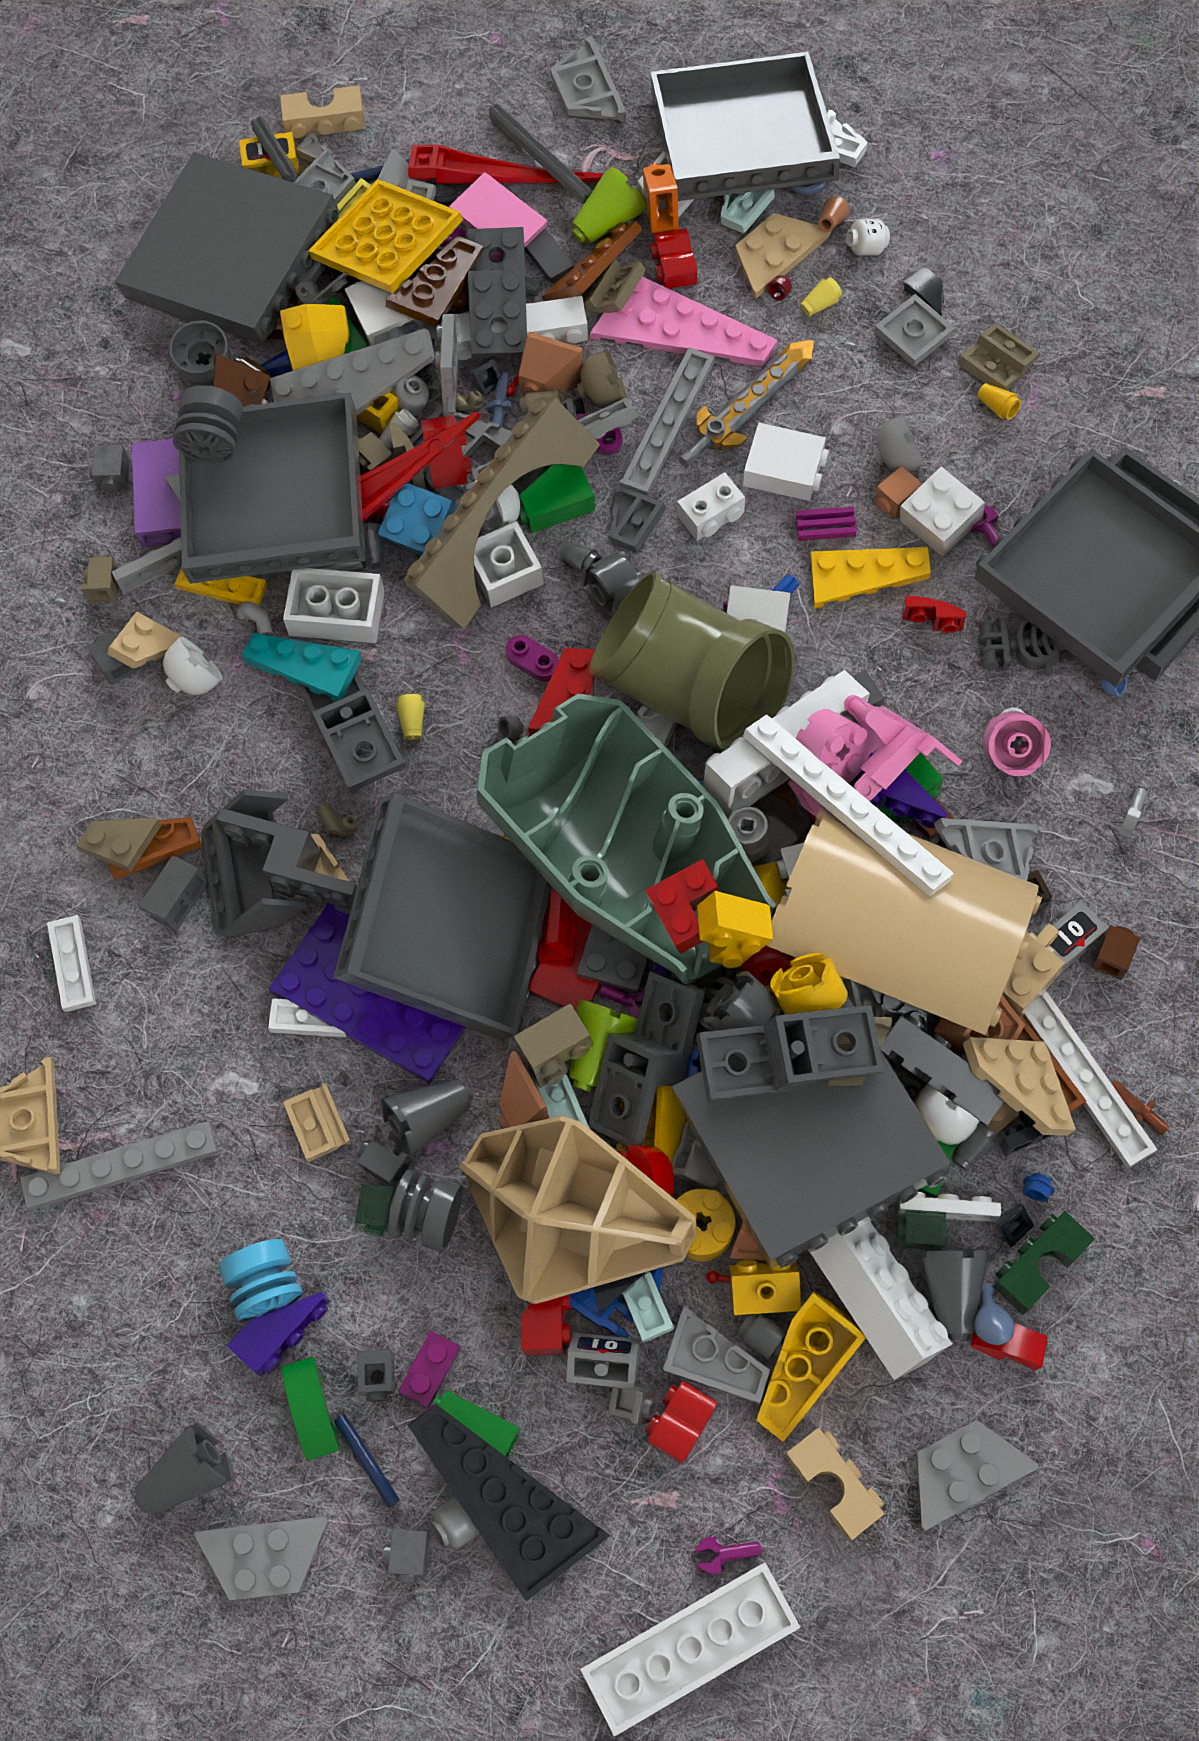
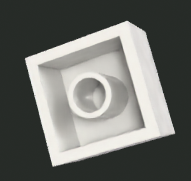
M941 466L900 506V522L943 557L972 529L974 524L983 518L985 502Z
M517 521L477 539L474 555V577L491 608L544 585L542 567Z

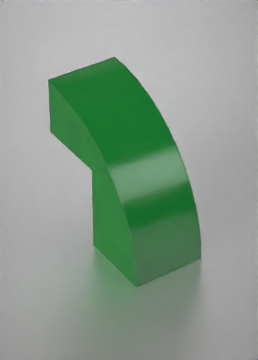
M314 1356L282 1366V1376L291 1415L306 1460L309 1461L339 1451L337 1431L327 1408L324 1382Z

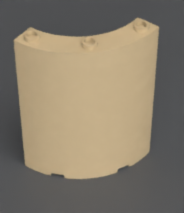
M821 805L816 816V822L809 831L786 887L792 889L789 897L783 895L773 916V940L767 946L796 958L810 953H823L826 959L828 957L832 959L840 976L985 1035L989 1025L995 1027L1000 1018L1002 1009L997 1006L1016 958L1021 960L1027 949L1028 941L1023 939L1031 915L1036 914L1042 897L1037 895L1039 886L908 834L954 873L948 884L929 897Z

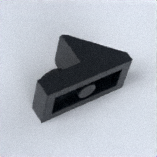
M1021 1110L1018 1113L1026 1128L1021 1124L1005 1132L1006 1137L1002 1139L999 1145L1004 1156H1007L1054 1135H1042L1033 1127L1035 1121Z

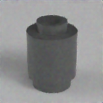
M750 1314L740 1327L738 1334L743 1337L742 1341L769 1361L772 1356L778 1359L787 1332L763 1314H760V1316L758 1314Z

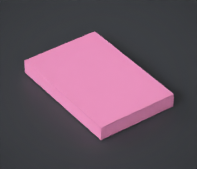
M486 172L449 206L460 211L463 218L462 223L472 229L524 227V247L547 227V220Z

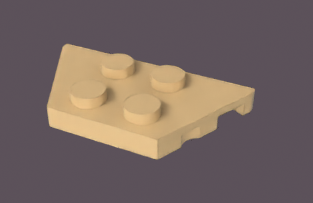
M775 213L769 216L735 245V254L739 263L743 266L742 271L745 278L750 283L752 296L755 299L768 290L767 286L774 277L787 274L830 237V232L822 231L819 225Z
M47 1057L41 1061L43 1065L28 1075L23 1072L14 1078L9 1085L0 1087V1160L52 1174H61L55 1067L52 1058Z

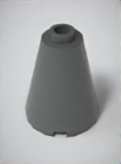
M455 1079L386 1095L379 1100V1108L384 1123L387 1121L390 1123L393 1131L389 1132L394 1143L401 1152L403 1151L411 1156L416 1154L471 1107L470 1101L473 1100V1095L465 1082L460 1083V1081Z
M952 1248L934 1251V1249L920 1250V1259L936 1320L946 1328L949 1340L967 1339V1333L974 1332V1321L979 1307L988 1259V1249Z
M199 1423L186 1427L137 1484L134 1500L142 1512H149L153 1515L219 1488L233 1478V1468L226 1452L219 1455L214 1447L219 1441L206 1427Z

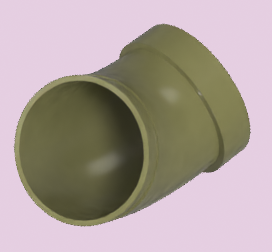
M650 571L632 588L611 618L596 646L589 671L592 675L605 680V683L631 699L691 730L702 743L723 752L737 738L743 737L747 727L765 715L774 718L783 708L792 684L795 656L791 639L785 632L755 619L739 620L695 597L671 581H666L657 572Z

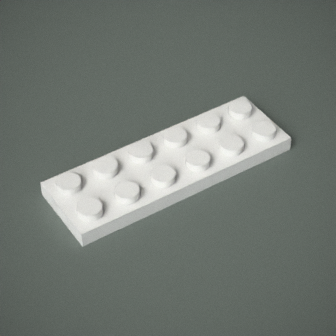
M764 1562L580 1670L613 1735L616 1736L801 1627Z

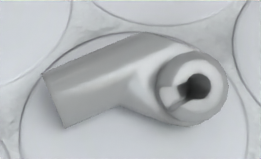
M243 602L237 609L239 619H244V621L252 620L256 623L258 634L273 636L268 612L253 602Z

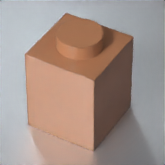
M901 466L877 486L874 502L880 511L885 514L888 513L893 519H896L900 516V506L922 483Z

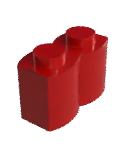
M687 228L654 233V242L650 243V253L652 260L657 259L658 265H655L657 282L662 281L663 286L668 289L697 284V267Z
M684 1381L681 1382L679 1387L671 1386L663 1400V1403L667 1405L666 1410L661 1417L655 1414L645 1433L650 1435L647 1440L649 1445L681 1465L684 1464L718 1402Z

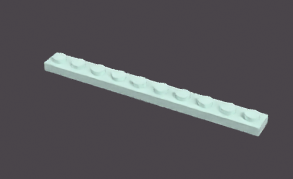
M566 1073L563 1074V1079L552 1086H547L546 1084L541 1088L533 1077L538 1092L547 1106L549 1118L563 1115L580 1121L589 1128ZM649 1272L644 1277H641L630 1290L623 1293L643 1343L674 1330L653 1277Z

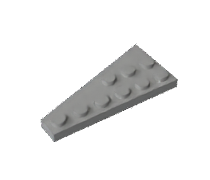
M424 328L270 378L274 402L350 392L356 407V415H359L371 406V402L381 395L385 396L392 391L391 388L404 378H410L435 360L430 332Z

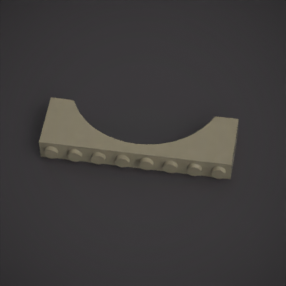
M540 396L534 400L529 407L528 414L514 426L510 438L496 450L495 458L488 467L479 473L478 481L471 490L461 497L460 505L453 514L444 520L443 528L436 537L426 544L425 552L418 561H415L408 568L407 576L402 582L447 623L464 629L481 607L474 579V555L480 529L496 499L515 480L542 466L567 464L584 467L600 444L556 398Z

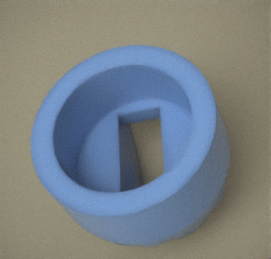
M1127 676L1117 687H1114L1107 680L1102 681V690L1112 696H1122L1126 690Z

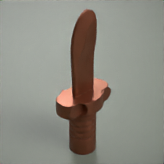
M1117 1080L1111 1082L1124 1103L1137 1113L1135 1118L1138 1123L1144 1120L1161 1136L1170 1128V1125L1152 1111L1156 1105L1154 1101L1150 1100L1145 1106Z

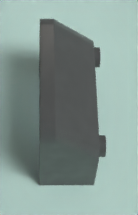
M244 789L223 809L276 823L273 812L288 800V795L285 793ZM218 812L206 822L201 836L217 934L219 936L234 937L284 926L307 908L306 901L287 900L286 897L278 895L273 897L270 880L262 871L267 859L266 853L261 851L258 846L250 845L249 848H245L232 843V839L224 832L223 827L216 820Z

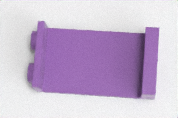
M173 438L160 441L146 440L141 443L132 444L135 535L142 548L168 545L176 538L181 537L180 502L164 478L168 475L179 474V451L172 442Z

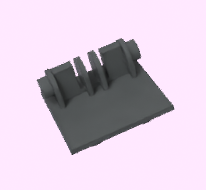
M347 272L342 273L324 290H321L313 281L301 282L296 287V294L304 304L324 305L328 301L325 296L330 292L334 294L342 290L349 283L346 278L350 275Z

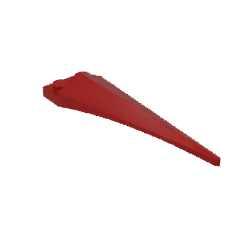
M412 145L408 165L409 178H416L419 181H428L431 178H436L437 184H473L484 172L500 184L559 183L543 167L492 159L443 145ZM572 171L583 182H599L604 174Z
M474 412L417 447L361 475L363 522L473 425L481 415L478 412Z

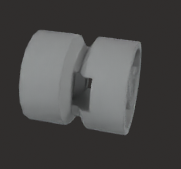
M742 807L735 810L728 819L749 860L756 861L761 859L770 847L768 822L764 813L753 807Z

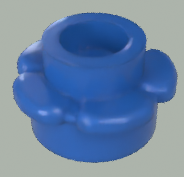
M1033 1173L1032 1176H1026L1023 1180V1193L1031 1199L1045 1202L1048 1201L1050 1194L1055 1192V1188L1051 1186V1179L1043 1174Z

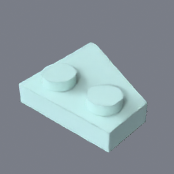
M774 189L725 195V204L722 206L720 216L722 225L744 234L775 198Z

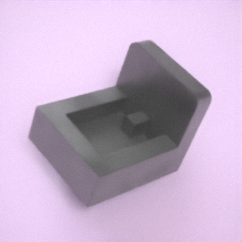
M635 1383L634 1389L613 1387L608 1414L631 1420V1425L635 1426L649 1423L657 1409V1400L654 1399L656 1388Z

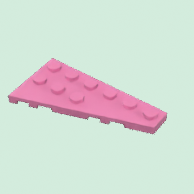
M641 277L623 309L618 312L603 313L590 332L592 340L600 341L601 338L613 339L617 344L625 345L626 342L642 344L644 348L686 354L688 348H692L712 356L728 358L730 362L759 367L765 366L776 349L778 341L644 277Z

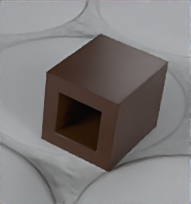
M1110 925L1103 937L1092 968L1122 980L1129 969L1141 937L1134 935L1133 931L1126 927Z

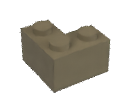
M571 1003L514 1036L520 1055L540 1088L546 1084L547 1086H552L561 1081L564 1077L563 1074L568 1072L565 1062L571 1058L573 1060L581 1058L593 1046L589 1032Z

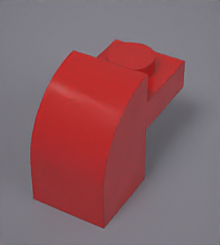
M629 1145L628 1151L616 1150L673 1197V1167L668 1156L661 1149L650 1145Z

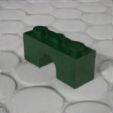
M1065 1210L1058 1218L1052 1213L1039 1227L1044 1233L1036 1241L1030 1237L1018 1249L1017 1252L1021 1257L1013 1265L1008 1260L995 1274L1000 1280L993 1288L1022 1315L1051 1287L1039 1274V1258L1045 1256L1054 1257L1068 1268L1095 1239Z

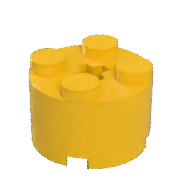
M810 953L790 961L792 965L790 969L783 972L780 968L771 979L770 987L785 1015L840 1009L848 996L847 989L830 957L826 959L823 953Z
M694 1189L684 1193L676 1201L695 1216L696 1221L702 1220L704 1223H708L706 1231H701L700 1227H696L697 1235L686 1257L696 1262L715 1260L723 1255L733 1239L735 1229L733 1209L729 1202L715 1190Z

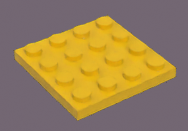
M377 179L308 252L311 259L343 273L347 272L352 277L394 294L463 221L460 211Z

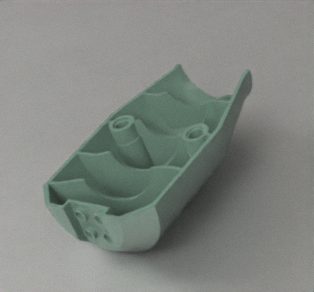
M578 693L555 707L552 721L541 726L535 734L530 737H522L515 745L506 737L482 752L477 789V802L482 810L579 917L674 973L683 984L696 982L723 964L709 961L708 942L705 941L679 954L647 895L646 889L703 859L720 892L770 905L771 915L775 911L777 904L768 896L719 803L622 700ZM695 910L694 913L698 918V911Z

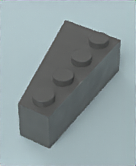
M910 1015L906 1019L899 1016L889 1030L880 1050L988 1125L1004 1102L998 1096L1000 1090L987 1079L982 1082L972 1073L965 1053L960 1057L949 1050L952 1046L951 1043L938 1034H935L932 1038L922 1030L925 1025Z

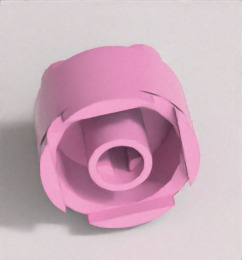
M822 709L813 713L807 719L810 721L809 725L805 730H799L796 740L842 779L851 773H858L861 770L860 767L864 764L863 755L866 748L867 730L830 709Z
M1009 711L994 717L988 723L983 735V750L989 762L1001 771L1013 776H1025L1036 771L1046 761L1051 749L1050 735L1044 725L1036 718L1019 711ZM1017 737L1022 740V744L1017 745L1015 750L1010 745Z

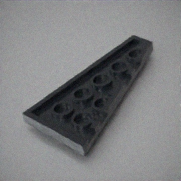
M434 1404L407 1424L525 1601L532 1598L610 1537L608 1533L437 1404Z

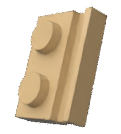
M326 1083L322 1084V1087L315 1090L311 1089L283 1102L308 1162L331 1153L345 1144H351Z

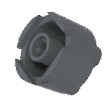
M623 550L611 553L586 567L581 572L583 587L589 585L591 594L587 596L598 614L606 620L613 617L625 597L643 577L640 571L635 572L628 556Z
M743 971L735 976L739 979L738 982L733 986L727 982L716 993L706 1009L710 1016L704 1017V1021L715 1031L762 1026L773 1017L778 1016L782 1008L770 990L748 971Z

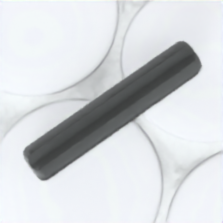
M258 117L251 121L252 130L282 179L286 181L295 180L297 178L296 170L264 118Z

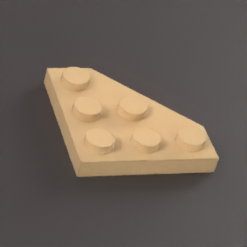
M970 1037L963 1043L972 1073L982 1082L987 1079L999 1089L998 1096L1017 1113L1022 1110L1035 1121L1033 1127L1042 1135L1068 1136L1076 1130L1045 1042Z

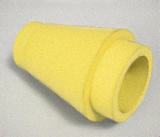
M833 278L821 279L804 301L800 303V307L810 317L839 302V297L843 295L842 290Z
M419 694L399 696L395 707L404 739L417 740L422 738L421 732L425 702L422 701V696Z

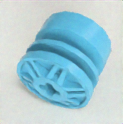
M271 1239L252 1244L228 1255L220 1261L218 1268L224 1286L230 1289L240 1288L229 1298L232 1305H238L234 1309V1314L238 1321H248L292 1304L303 1296L301 1286L294 1284L298 1279L297 1274L294 1271L281 1272L292 1262L283 1239Z

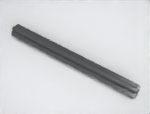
M499 104L489 108L488 116L582 204L586 202L592 190Z

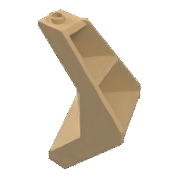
M563 1115L482 1133L469 1151L466 1159L460 1164V1169L464 1171L469 1190L516 1296L533 1304L682 1262L697 1235L695 1216L582 1122Z

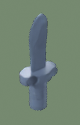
M507 371L503 372L498 379L496 399L487 404V409L493 412L492 422L499 424L500 428H503L504 411L511 410L512 405L510 401H505L509 380Z

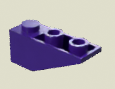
M906 769L901 772L886 790L882 788L869 801L874 806L879 805L889 809L892 814L898 817L908 816L918 820L921 825L932 829L935 828L934 823L941 818H947L948 815Z
M320 1292L251 1319L230 1341L227 1347L260 1377L265 1373L270 1374L281 1363L282 1358L280 1356L288 1347L294 1348L305 1336L303 1330L312 1321L316 1323L324 1316L328 1310L326 1305L330 1300L324 1293Z

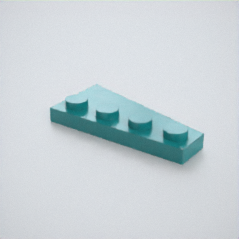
M256 633L252 634L241 655L244 663L272 675L279 674L284 676L288 682L307 686L311 692L318 695L322 693L328 695L334 702L344 698L362 660L359 650Z

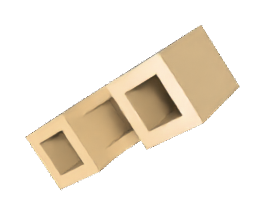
M360 85L334 88L333 101L325 107L312 106L309 103L307 92L280 95L285 132H292L293 138L307 137L310 133L314 135H327L366 129Z
M818 1427L789 1450L785 1457L805 1484L819 1475L832 1476L839 1482L842 1490L841 1500L838 1505L828 1512V1515L850 1542L884 1515V1512L881 1510L884 1503L872 1488L866 1490L859 1481L862 1474L850 1459L846 1462L837 1452L840 1445L828 1430L823 1433Z

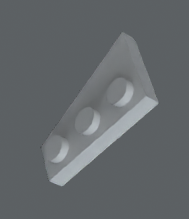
M683 1306L663 1372L760 1405L770 1370L739 1346L721 1335L710 1324L705 1323L693 1314L686 1306Z

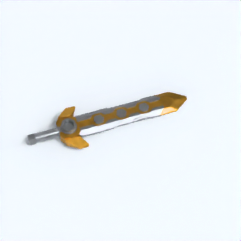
M806 340L790 343L766 365L765 369L741 391L737 392L713 416L710 417L706 406L702 407L697 412L696 430L699 431L700 439L678 458L680 464L685 468L689 467L709 446L713 449L722 447V450L740 447L747 440V436L735 432L758 412L760 407L784 384L788 383L811 361L814 342Z

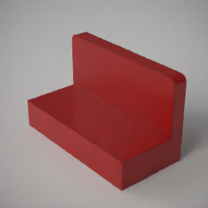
M554 889L551 890L549 909L544 915L542 924L543 936L537 947V960L541 963L573 956L576 913Z

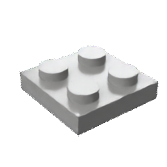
M914 294L875 325L874 333L914 367L952 337L955 328L920 297Z

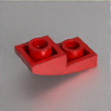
M905 596L902 620H911L916 623L932 620L933 631L954 633L963 630L966 611L937 599Z
M1014 1323L1015 1330L1012 1339L1001 1345H993L980 1339L974 1329L970 1347L997 1360L1008 1357L1034 1371L1043 1367L1047 1336Z

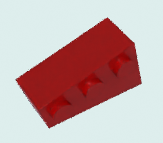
M564 649L528 727L529 737L538 732L545 723L552 721L554 709L558 705L578 693L594 696L595 676L590 673L589 667L595 649Z

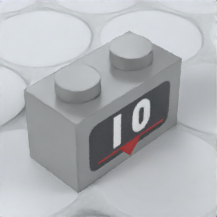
M1082 901L1074 908L1071 905L1066 906L1056 916L1058 921L1052 925L1059 930V933L1050 947L1054 949L1053 953L1065 962L1061 973L1098 943L1108 930V927ZM1048 924L1042 926L1035 934L1038 936Z
M573 1332L568 1350L566 1382L634 1389L638 1372L640 1339Z

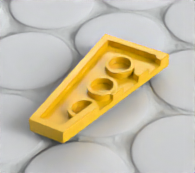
M928 547L811 551L810 556L814 609L823 607L824 603L836 600L837 602L850 600L851 596L866 593V595L877 593L878 589L892 586V588L926 580L930 578L931 574Z

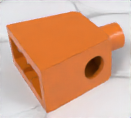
M650 164L643 169V186L651 232L658 233L679 229L678 191L671 166L669 164ZM658 200L664 201L666 203V207L664 209L658 210Z

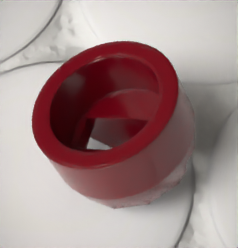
M778 275L769 282L767 289L771 297L782 301L790 294L792 283L788 277Z

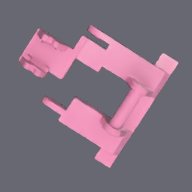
M850 695L846 698L844 702L845 710L852 715L858 725L867 730L868 735L863 755L865 763L860 767L861 770L858 773H851L844 780L850 784L863 770L865 774L854 784L853 788L868 801L872 800L882 788L886 790L920 752L928 756L934 750L957 766L962 763L961 759L936 738L883 705L881 707L873 706L857 695ZM790 779L788 784L799 800V804L816 817L822 804L794 780Z

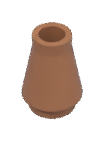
M830 197L825 201L821 218L818 222L819 228L822 231L831 232L834 227L848 218L849 205L843 197Z

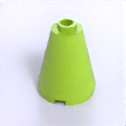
M610 167L605 171L571 223L573 227L571 233L581 244L584 241L588 244L593 243L610 233L621 222L627 223L641 215L647 208L646 202L636 187L632 189L626 183L629 179L614 167Z
M580 1000L576 1013L589 1032L593 1046L581 1058L576 1060L571 1058L569 1078L575 1080L573 1086L591 1092L593 1086L597 1088L609 1033H634L637 1028L638 1019L623 1013L620 1014L610 1008L589 1001Z

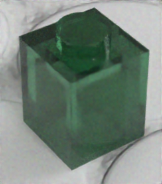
M361 1184L355 1223L364 1229L365 1234L382 1237L384 1232H388L389 1210L396 1190L394 1187Z
M906 1209L902 1219L897 1218L896 1238L902 1239V1248L942 1250L946 1245V1212Z

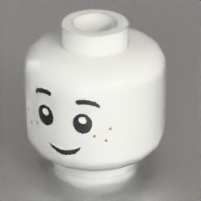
M878 218L857 219L852 224L851 229L848 230L846 240L848 246H851L852 251L857 256L880 255L889 244L890 232L884 222Z

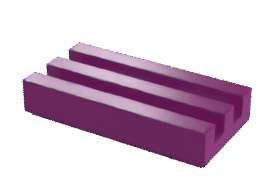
M854 506L796 511L798 541L856 537L857 535ZM849 525V527H845V528L824 529V528H831V526ZM815 527H820V529H818V530H804V531H803V528H815Z

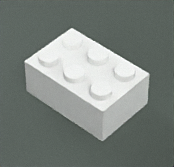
M312 568L292 570L283 618L289 636L376 643L385 592L380 574Z

